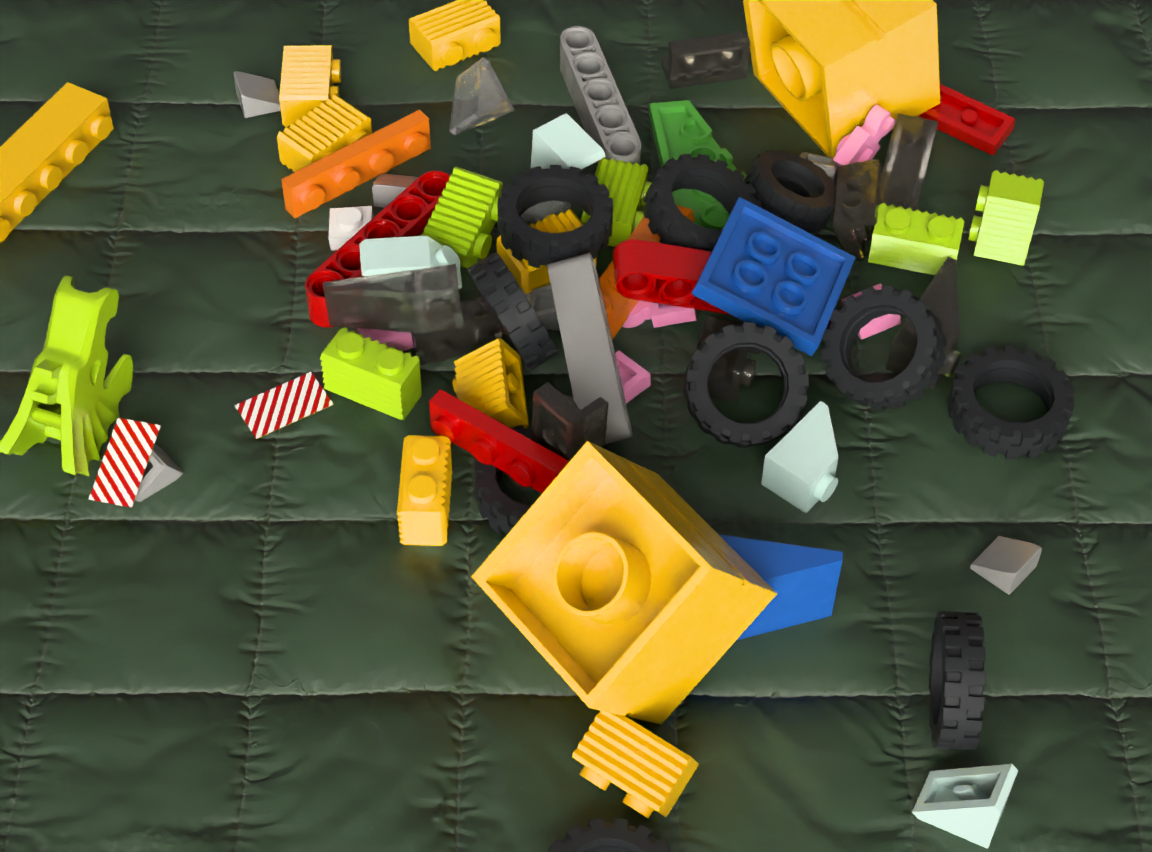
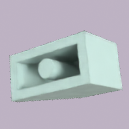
M429 236L365 239L359 244L362 275L424 315L428 314L462 288L459 256L452 248L446 245L442 246Z
M820 401L765 455L761 485L804 513H807L819 500L825 502L832 495L838 484V478L835 477L838 452L828 405Z

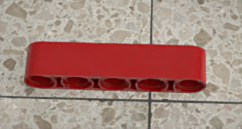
M429 171L418 177L308 276L305 282L308 314L310 320L315 325L326 328L338 326L353 313L352 305L358 304L361 306L381 288L362 275L359 244L365 239L421 236L425 226L428 225V219L431 218L432 212L439 202V197L442 196L443 189L446 188V183L450 178L448 173Z
M635 239L623 241L614 248L612 256L617 292L621 296L633 300L729 314L691 294L711 254L710 251Z

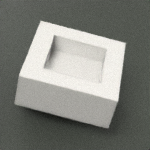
M372 206L330 208L328 239L331 251L338 250L374 218Z

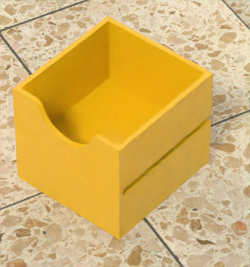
M743 0L755 77L827 157L834 158L841 140L846 135L852 134L857 126L863 127L867 115L876 104L890 112V117L896 120L891 131L940 104L937 4L933 0Z
M589 441L582 446L471 576L589 708L622 716L627 714L631 718L661 725L777 595L657 473Z

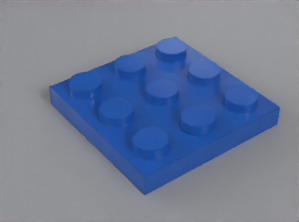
M739 197L691 294L744 322L756 323L755 326L763 328L765 325L774 328L781 337L784 338L786 336L793 342L794 348L812 356L821 342L856 257Z

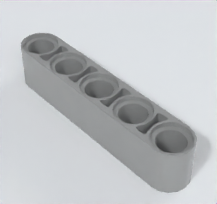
M573 26L565 29L560 35V71L585 132L603 149L607 160L613 158L615 161L621 160L623 163L629 161L631 164L637 162L640 165L641 140L595 34L592 30L582 26Z
M586 253L547 264L575 408L584 443L589 441L597 446L633 437L602 290L591 253Z

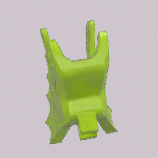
M65 275L54 296L43 350L34 360L18 413L0 441V452L8 455L12 453L23 455L34 444H43L47 437L61 440L63 471L73 475L79 473L89 476V462L93 459L101 460L99 452L102 444L108 439L109 426L120 418L118 411L120 399L131 390L133 362L130 355L123 354L104 380L108 360V351L105 348L106 327L109 320L115 317L117 313L118 290L106 287L98 292H83L74 289V277Z

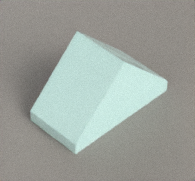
M567 113L533 130L531 168L541 166L542 169L550 168V165H561L562 169H570V166L582 170L606 157L603 149Z
M1013 764L930 771L912 813L924 822L988 849L1018 770Z

